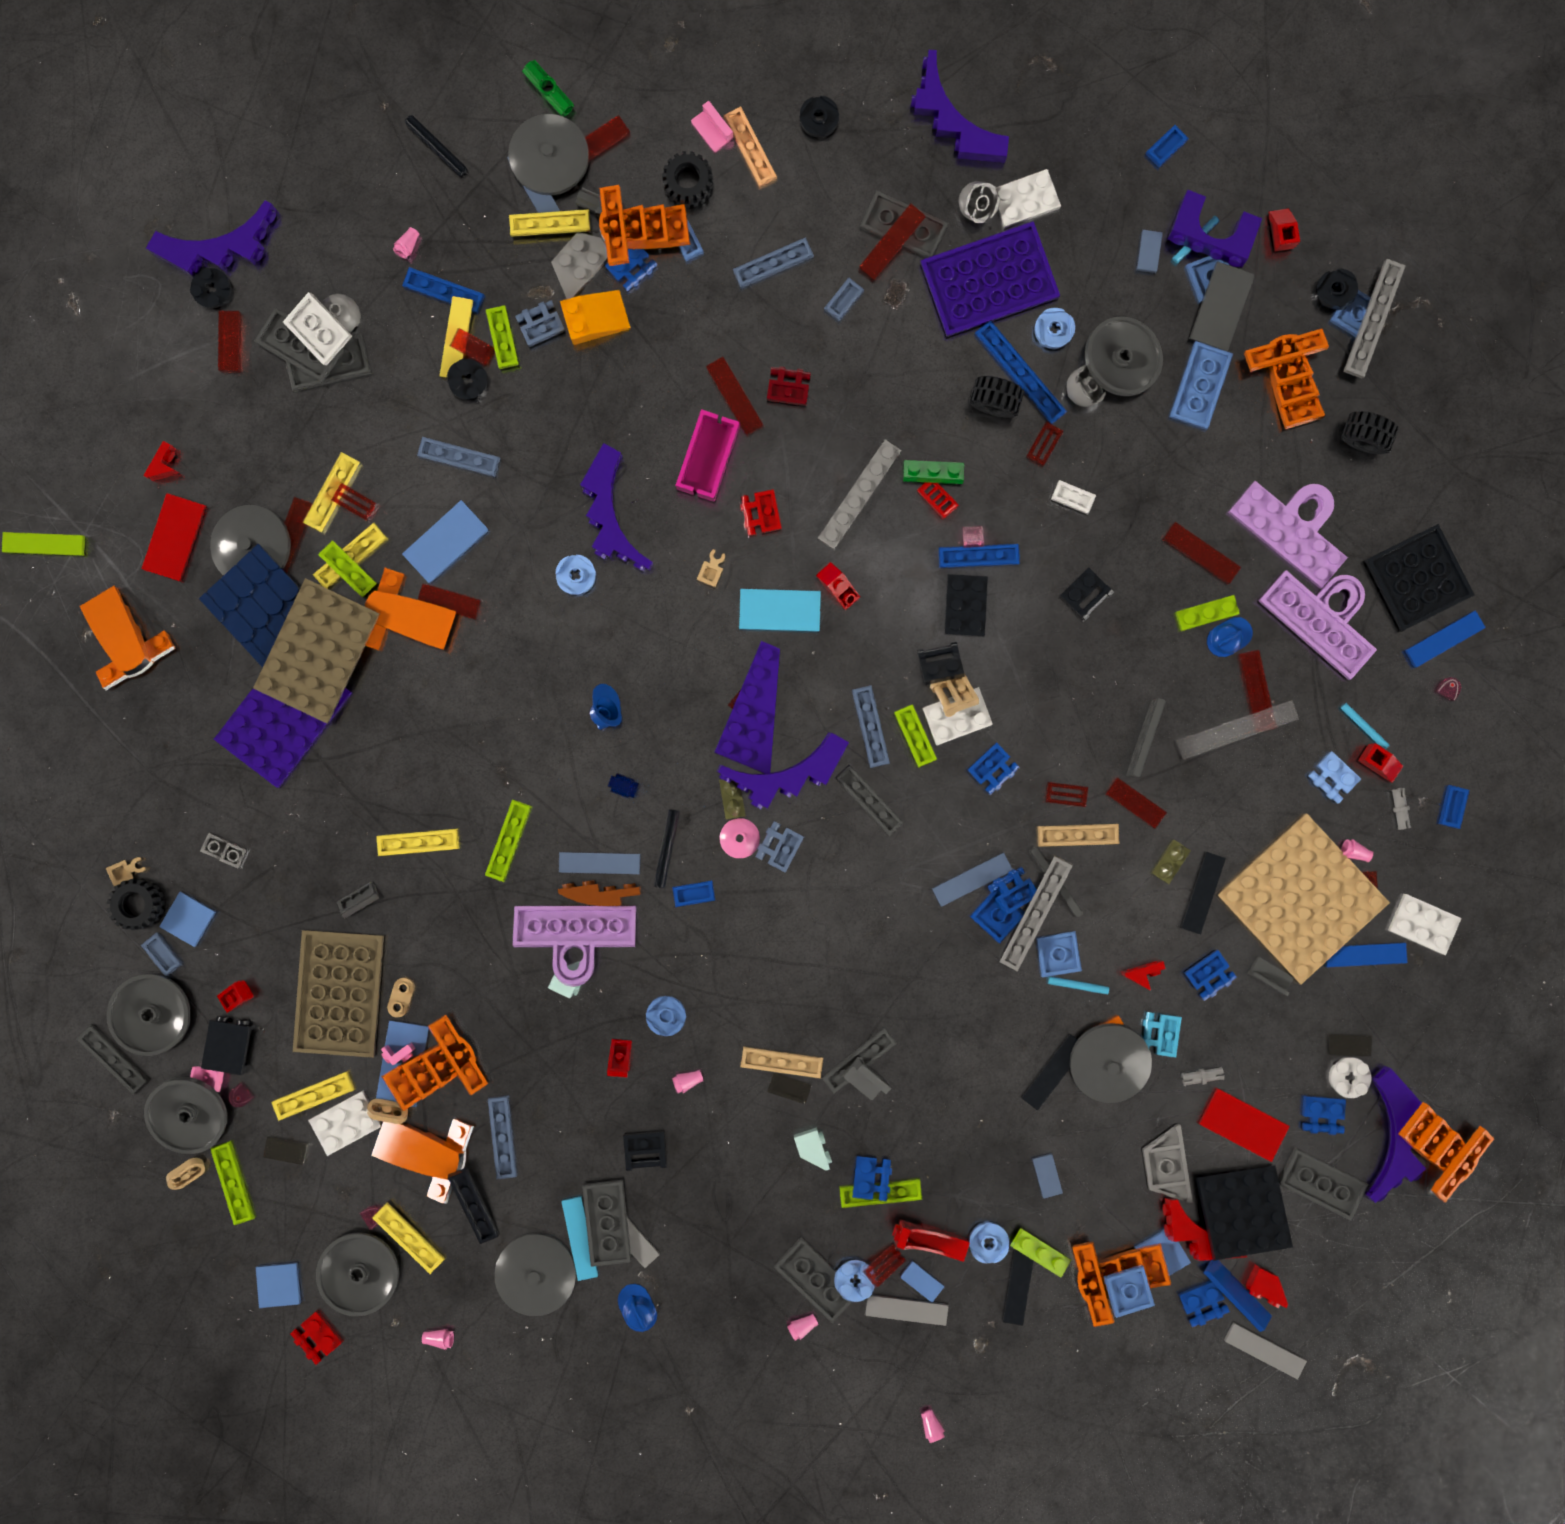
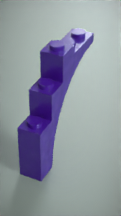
M928 50V56L923 58L922 69H926V75L922 76L921 88H917L916 95H912L911 99L914 115L934 117L933 129H936V137L956 138L955 151H958L959 159L1005 163L1009 136L994 134L977 127L954 108L946 96L939 79L937 50Z
M265 200L257 212L245 224L230 233L207 240H182L155 231L146 249L156 257L193 277L195 273L200 271L203 260L224 271L232 263L233 254L255 265L257 261L261 260L264 253V247L259 241L265 237L266 228L269 223L274 221L277 209L273 204Z
M603 443L580 484L581 488L584 489V494L591 498L597 496L586 515L587 519L590 520L589 524L598 529L600 526L602 527L592 545V548L595 550L594 554L602 559L606 557L611 559L616 552V557L626 562L628 559L634 562L633 566L643 572L645 569L650 571L654 565L653 562L640 554L628 542L615 516L613 484L617 468L623 457L622 453Z
M828 732L820 746L807 758L782 771L768 774H749L720 765L716 772L720 773L719 778L728 783L731 780L737 782V788L745 792L751 790L748 796L752 800L750 804L759 809H762L763 806L768 808L778 788H781L780 793L789 798L791 795L797 797L808 776L810 777V782L818 786L821 783L826 785L849 742Z
M1384 1066L1371 1078L1386 1105L1391 1135L1389 1152L1384 1167L1376 1181L1365 1192L1369 1200L1374 1203L1384 1200L1392 1188H1397L1403 1182V1178L1410 1182L1416 1181L1422 1177V1172L1426 1169L1410 1151L1413 1148L1398 1134L1422 1102L1399 1076L1387 1066Z

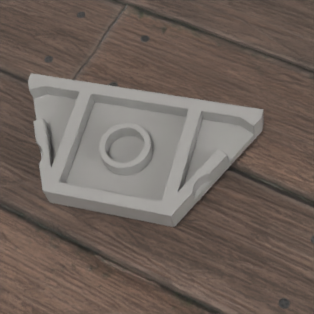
M577 232L551 261L566 299L576 297L608 261L606 245L603 243L602 238Z
M1176 1124L1142 1148L1148 1189L1186 1201L1187 1203H1193L1181 1125Z

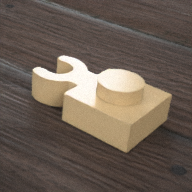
M713 549L710 552L711 561L710 563L704 561L697 581L716 588L723 568L718 567V565L725 560V554H722L720 559H715V550Z
M141 857L134 858L129 865L126 860H123L106 868L114 887L121 884L122 881L134 879L133 872L141 873L146 870L145 867L136 868V863L142 860Z

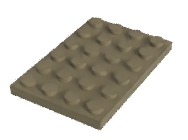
M305 578L253 689L320 721L329 723L380 613Z
M302 930L293 1052L375 1057L384 935Z

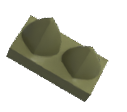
M723 779L719 780L725 818L732 819L746 816L742 791L737 788L738 783L733 780L730 783Z
M1172 840L1151 873L1165 883L1170 884L1191 850L1176 840Z

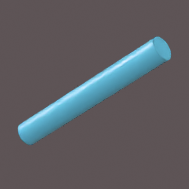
M1213 216L1202 228L1203 231L1208 234L1220 222L1219 218ZM1184 246L1172 258L1173 261L1178 264L1192 249Z
M1347 703L1342 705L1341 709L1379 746L1385 750L1389 747L1390 744Z
M1051 976L1048 978V984L1107 995L1109 993L1108 986Z

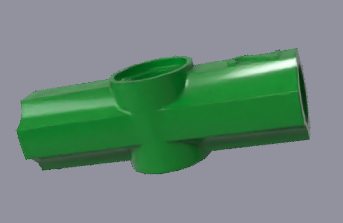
M536 60L530 61L525 65L522 73L540 92L542 98L547 100L560 116H567L575 106L557 86L555 80L543 70ZM546 86L553 87L551 91H544Z

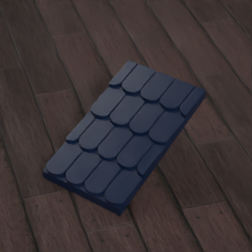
M257 544L208 589L199 600L263 668L300 587L266 550Z

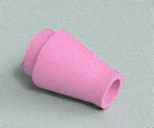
M409 227L394 243L393 251L404 259L411 256L417 238L420 235L419 232Z
M1347 839L1342 844L1341 851L1347 858L1366 862L1371 861L1373 851L1367 849L1354 839Z
M700 1070L676 1074L672 1081L677 1093H685L700 1082H703V1077Z
M811 1314L790 1322L791 1324L787 1328L794 1341L798 1339L801 1340L819 1324L815 1316Z
M443 1329L423 1332L422 1344L444 1350L451 1348L453 1345V1331Z
M933 1410L921 1413L925 1437L929 1440V1443L944 1438V1429L934 1415Z

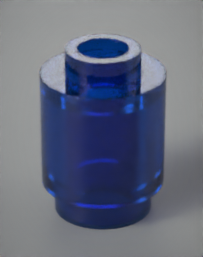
M617 773L616 777L611 776L608 787L611 788L610 792L626 798H634L639 783L635 782V779Z

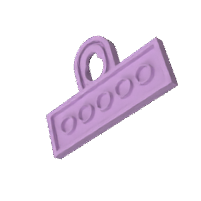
M1254 481L1228 512L1320 589L1324 587L1348 558L1317 532L1330 517L1334 509L1333 496L1322 485L1309 484L1297 491L1285 506L1258 482ZM1310 499L1316 500L1318 508L1315 510L1314 519L1312 521L1302 520L1298 514L1299 506Z
M1285 570L1258 600L1348 680H1351L1377 650L1347 624L1363 605L1365 599L1363 585L1353 576L1339 575L1332 578L1315 596ZM1342 589L1348 590L1350 598L1347 600V607L1341 612L1333 611L1328 603L1330 596L1340 592Z
M514 906L513 947H553V971L556 978L566 986H580L591 978L594 971L595 947H635L636 906ZM576 947L581 949L584 955L581 962H579L578 969L572 971L568 969L564 955L568 949Z

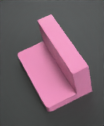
M707 101L702 105L703 111L694 117L691 123L713 152H717L733 140V131L713 105Z

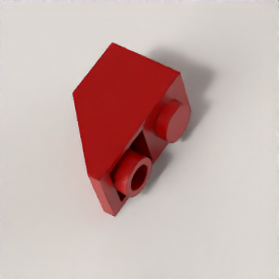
M1289 208L1269 211L1274 250L1294 249L1301 241L1298 223Z
M831 562L816 575L822 585L845 610L860 598L843 572Z
M1376 743L1368 744L1358 760L1391 783H1393L1403 768V765L1392 753Z
M1255 1264L1245 1285L1250 1290L1249 1294L1258 1299H1261V1297L1269 1299L1268 1303L1277 1308L1280 1305L1287 1308L1288 1302L1279 1277L1275 1273Z

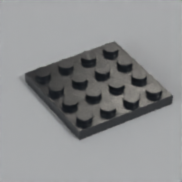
M1439 524L1365 560L1401 632L1475 596Z
M1275 1165L1196 1178L1213 1261L1293 1248Z

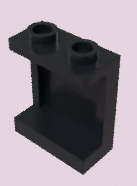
M217 1016V1018L209 1020L201 1069L236 1075L245 1074L248 1066L245 1065L249 1038L254 1025L249 1024L248 1020L237 1019L236 1022L229 1021V1017Z

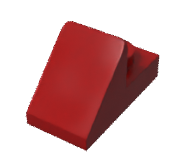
M163 441L143 476L155 481L179 474V472L166 466L168 462L173 460L176 448Z
M1157 960L1122 971L1121 973L1122 976L1151 990L1147 975L1149 974V977L1161 974V970L1166 968L1164 961Z
M239 980L222 991L217 997L226 1013L252 999L254 995L244 980Z
M612 1039L607 1076L628 1077L632 1041Z

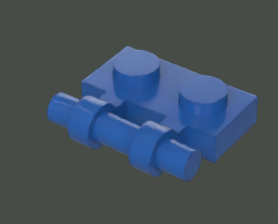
M628 249L629 263L614 266L605 265L606 269L618 282L624 278L628 280L622 285L626 291L638 286L639 281L646 275L649 276L657 266L653 259L647 264L644 262L649 257L644 249ZM639 266L641 269L633 276L631 272Z
M995 743L967 771L980 785L987 780L990 785L985 790L991 795L995 790L998 791L1008 778L1011 779L1015 775L1014 772L1020 767L1015 762L1008 767L1005 762L1010 756L998 743ZM1001 768L1003 773L995 779L992 774Z
M1022 867L1009 871L1008 875L995 879L988 886L991 893L997 890L1000 891L1001 895L995 899L1005 916L1030 902L1037 890L1030 878L1024 882L1021 879V876L1025 874ZM1013 882L1015 887L1009 890L1006 885Z
M1215 950L1184 972L1196 990L1202 986L1205 988V991L1199 994L1203 1001L1217 995V991L1223 987L1227 988L1237 978L1233 971L1228 975L1224 973L1230 966L1219 950ZM1218 975L1220 980L1211 986L1209 981Z
M1304 1095L1302 1116L1310 1117V1123L1303 1122L1302 1130L1310 1131V1133L1318 1134V1132H1327L1329 1135H1336V1133L1344 1134V1126L1337 1125L1336 1121L1337 1119L1345 1120L1346 1099ZM1318 1118H1327L1328 1124H1319Z
M857 1156L852 1198L873 1200V1192L879 1193V1201L887 1202V1195L890 1194V1187H888L889 1176L892 1175V1168H890L891 1160L883 1159L882 1167H876L877 1158ZM875 1174H881L880 1186L874 1185Z
M1211 1280L1178 1293L1185 1313H1195L1196 1317L1189 1319L1192 1327L1197 1325L1203 1326L1207 1321L1214 1318L1220 1319L1224 1314L1230 1312L1227 1305L1218 1306L1217 1302L1224 1300V1297ZM1211 1305L1212 1310L1202 1314L1200 1309Z

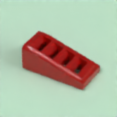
M925 482L917 489V492L942 520L959 506L938 483ZM933 485L934 488L926 494L924 491ZM938 491L939 494L932 500L930 496ZM943 496L945 499L937 505L935 502ZM948 502L950 506L943 511L941 508Z

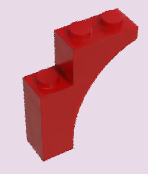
M1165 1198L1163 1214L1166 1216L1167 1224L1164 1225V1232L1168 1240L1173 1242L1192 1241L1190 1243V1253L1194 1259L1198 1261L1213 1260L1207 1231L1200 1228L1187 1216L1178 1199ZM1247 1255L1234 1258H1246Z
M901 1219L899 1225L895 1224L892 1232L897 1248L928 1251L962 1262L965 1260L970 1241L966 1237L924 1223L919 1226Z

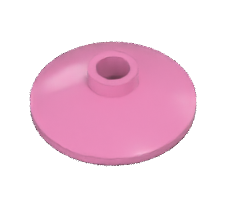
M743 818L727 822L720 833L722 849L734 858H746L752 855L760 842V834L757 827L751 821ZM738 834L744 837L742 842L736 841Z

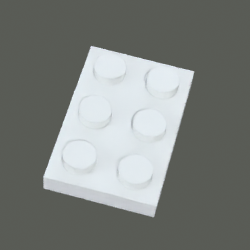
M1047 169L996 187L997 195L1000 198L997 211L1004 229L1060 209L1061 207Z
M309 292L283 321L323 365H328L352 337L326 307Z
M979 687L974 689L979 698V704L958 711L951 717L945 715L943 712L944 707L940 701L922 708L936 746L993 725ZM953 697L948 698L950 703L955 702Z
M1403 894L1388 931L1442 955H1446L1462 918L1410 895Z
M364 1090L308 1120L327 1156L382 1127L380 1121L371 1119L367 1114V1106L370 1101Z

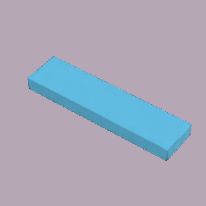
M578 1196L564 1199L561 1202L577 1279L581 1281L598 1277L597 1266L591 1267L583 1198Z

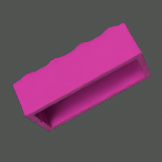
M701 409L675 486L679 491L691 495L697 492L698 497L715 502L740 428V422L722 416L720 424L718 423L719 415Z

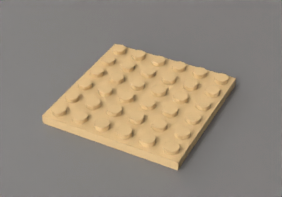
M1307 813L1217 894L1224 904L1300 985L1390 903L1347 856L1343 855L1340 848Z

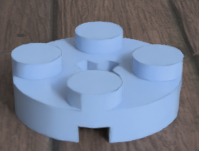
M1049 308L1038 317L1034 327L1035 336L1043 347L1049 349L1062 348L1070 342L1075 333L1074 319L1061 308ZM1052 324H1056V327H1060V330H1058L1057 333H1053V331H1050L1049 328L1052 327Z
M582 555L567 556L556 567V580L564 592L580 596L593 587L596 580V571L588 558ZM580 570V579L572 580V574L570 573Z
M985 1221L974 1227L970 1233V1251L979 1262L986 1264L997 1263L1007 1255L1009 1251L1008 1234L999 1224ZM986 1238H993V1247H984V1240Z
M860 1260L845 1262L838 1268L834 1278L837 1292L850 1302H860L869 1298L874 1291L876 1283L873 1268ZM854 1275H857V1278L860 1279L857 1287L850 1283V1279L854 1278Z

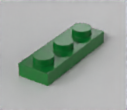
M904 460L903 481L963 484L964 463Z

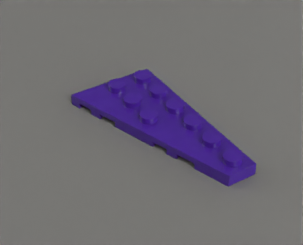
M761 641L715 749V753L768 774L771 771L780 649Z

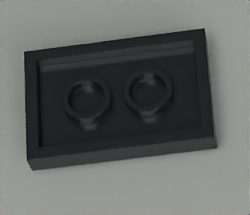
M947 575L944 635L985 637L988 576Z

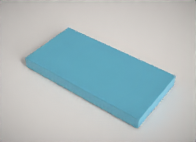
M740 589L739 629L819 632L821 591Z

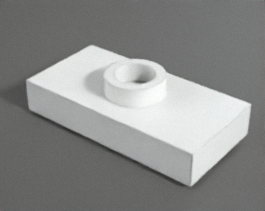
M1059 480L1051 500L1088 515L1096 495Z

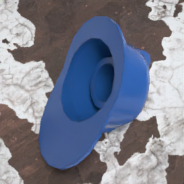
M1233 617L1216 626L1207 637L1209 650L1216 656L1227 657L1244 648L1250 643L1253 636L1251 624L1241 617Z
M607 684L595 686L592 695L593 705L590 709L592 721L599 730L619 725L622 721L618 694Z
M638 1284L625 1286L618 1295L619 1309L625 1322L635 1331L643 1332L649 1330L657 1319L656 1308L649 1293Z

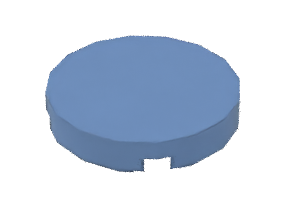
M660 996L653 1000L647 1008V1024L657 1035L672 1036L679 1032L685 1024V1008L675 997Z

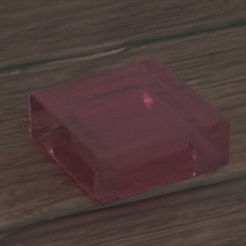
M982 526L962 527L963 548L984 547Z

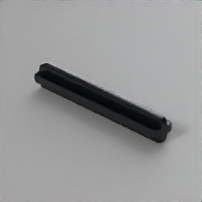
M409 115L405 119L406 125L459 176L464 175L467 171L466 166L413 115Z
M670 809L668 811L654 887L657 888L665 887L679 818L678 810Z

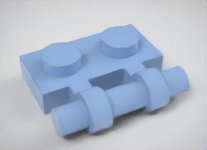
M1332 751L1317 765L1322 772L1318 775L1313 770L1308 775L1313 780V784L1327 793L1326 796L1330 800L1333 799L1337 804L1343 800V797L1338 792L1342 790L1345 794H1348L1361 780ZM1327 777L1335 783L1333 787L1325 781Z

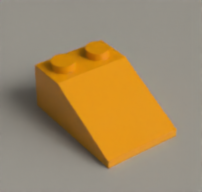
M620 290L581 295L560 301L573 345L631 329Z

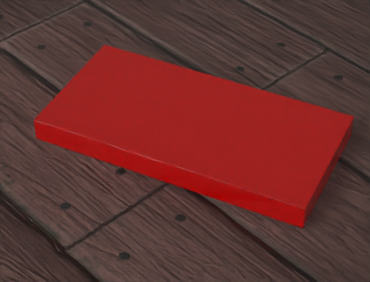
M166 493L141 569L182 582L207 506Z
M1216 1088L1198 1123L1270 1162L1273 1161L1290 1127Z

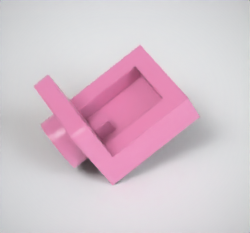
M411 1042L394 1054L389 1045H386L381 1049L383 1052L382 1057L388 1064L394 1065L400 1060L404 1063L414 1056L411 1052L416 1048Z
M193 1066L190 1077L201 1080L210 1085L216 1092H220L224 1072L201 1069V1066Z

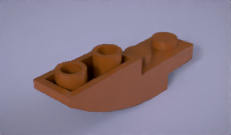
M594 880L582 882L583 886L575 887L574 883L562 884L563 888L558 889V893L568 899L595 906L623 905L622 897L641 895V886L636 887L635 883L624 884L623 889H616L615 886L603 887L604 891H601L600 883L595 884Z

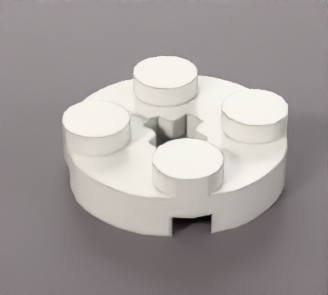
M1354 1057L1339 1059L1340 1061L1336 1062L1329 1072L1331 1086L1339 1095L1346 1098H1357L1365 1095L1371 1084V1072L1368 1065ZM1350 1072L1355 1076L1351 1083L1345 1079V1076H1348Z

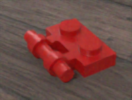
M774 489L754 493L755 501L749 502L748 495L741 496L742 504L740 507L741 511L744 512V527L747 529L748 536L756 535L755 527L761 526L762 533L782 530ZM757 508L759 519L753 520L751 510Z
M318 1310L301 1324L305 1332L301 1334L295 1329L290 1333L296 1346L299 1345L306 1353V1358L308 1360L311 1359L315 1365L322 1360L317 1354L320 1350L327 1356L343 1342L342 1338ZM310 1336L316 1343L314 1348L306 1341L307 1337Z

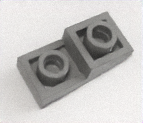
M210 832L200 852L217 858L219 861L235 868H239L247 851Z

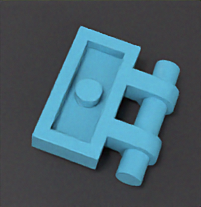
M1146 1012V1020L1143 1019V1026L1145 1027L1142 1038L1149 1049L1150 1046H1156V1055L1176 1057L1182 1017L1160 1014L1158 1022L1154 1021V1013ZM1152 1028H1158L1157 1040L1151 1039Z

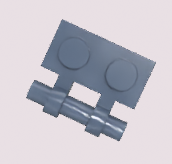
M552 300L546 303L544 301L538 303L539 306L530 310H522L521 314L515 316L518 323L525 320L527 322L526 325L520 328L529 347L565 332L557 311L551 314L548 313V310L555 308ZM543 314L544 317L532 321V317Z
M774 821L771 828L768 827L763 843L759 844L757 848L759 850L755 857L763 860L765 854L770 855L771 858L768 864L786 873L804 837L788 828L785 829L783 835L778 833L781 824ZM775 837L780 841L775 850H772L769 847Z

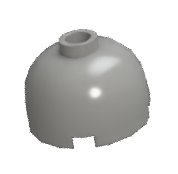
M974 181L967 184L962 189L958 201L963 216L975 223H984L989 217L992 218L998 210L1000 201L995 186L985 181Z
M338 293L330 295L323 300L322 304L349 333L353 332L352 330L359 325L361 318L360 309L355 301L347 295Z
M1087 365L1073 371L1067 380L1068 397L1079 406H1093L1101 402L1106 395V391L1103 392L1102 387L1092 378Z

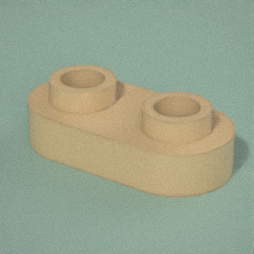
M400 978L394 984L387 1006L389 1014L393 1017H402L409 1010L415 991V984L410 978ZM402 984L407 986L405 992L400 989ZM395 1004H399L401 1006L400 1011L395 1010Z
M373 1099L368 1103L367 1114L373 1120L401 1124L408 1118V1109L402 1111L398 1103L394 1101Z
M191 1158L169 1172L166 1176L167 1186L172 1190H178L203 1175L205 1172L203 1160Z

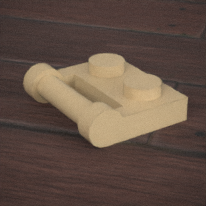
M965 673L964 677L930 685L932 692L936 693L944 707L943 712L947 717H951L958 711L979 704V698ZM948 687L955 700L954 703L949 702L943 688Z

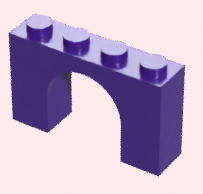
M1187 190L1181 201L1168 240L1173 241L1177 245L1191 248L1195 252L1209 255L1213 259L1227 262L1233 267L1242 268L1248 260L1262 218L1244 211L1236 224L1232 236L1225 239L1213 238L1203 231L1199 222V216L1206 196Z

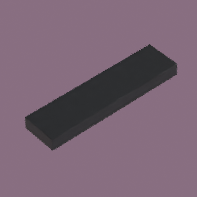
M1205 852L1180 928L1201 935L1226 858Z
M1071 1034L1067 1036L1021 1097L1037 1111L1070 1069V1055L1078 1040Z
M466 1167L448 1174V1180L479 1243L482 1244L499 1237V1232L468 1168Z
M1014 1249L1002 1321L1023 1326L1034 1260Z

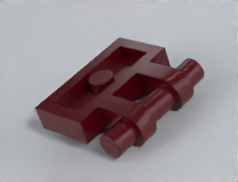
M779 366V368L771 367L770 375H776L778 379H769L767 401L806 406L809 385L801 384L802 379L810 380L811 372H806L799 368L797 370L785 369L784 366ZM784 377L796 378L795 383L786 382Z

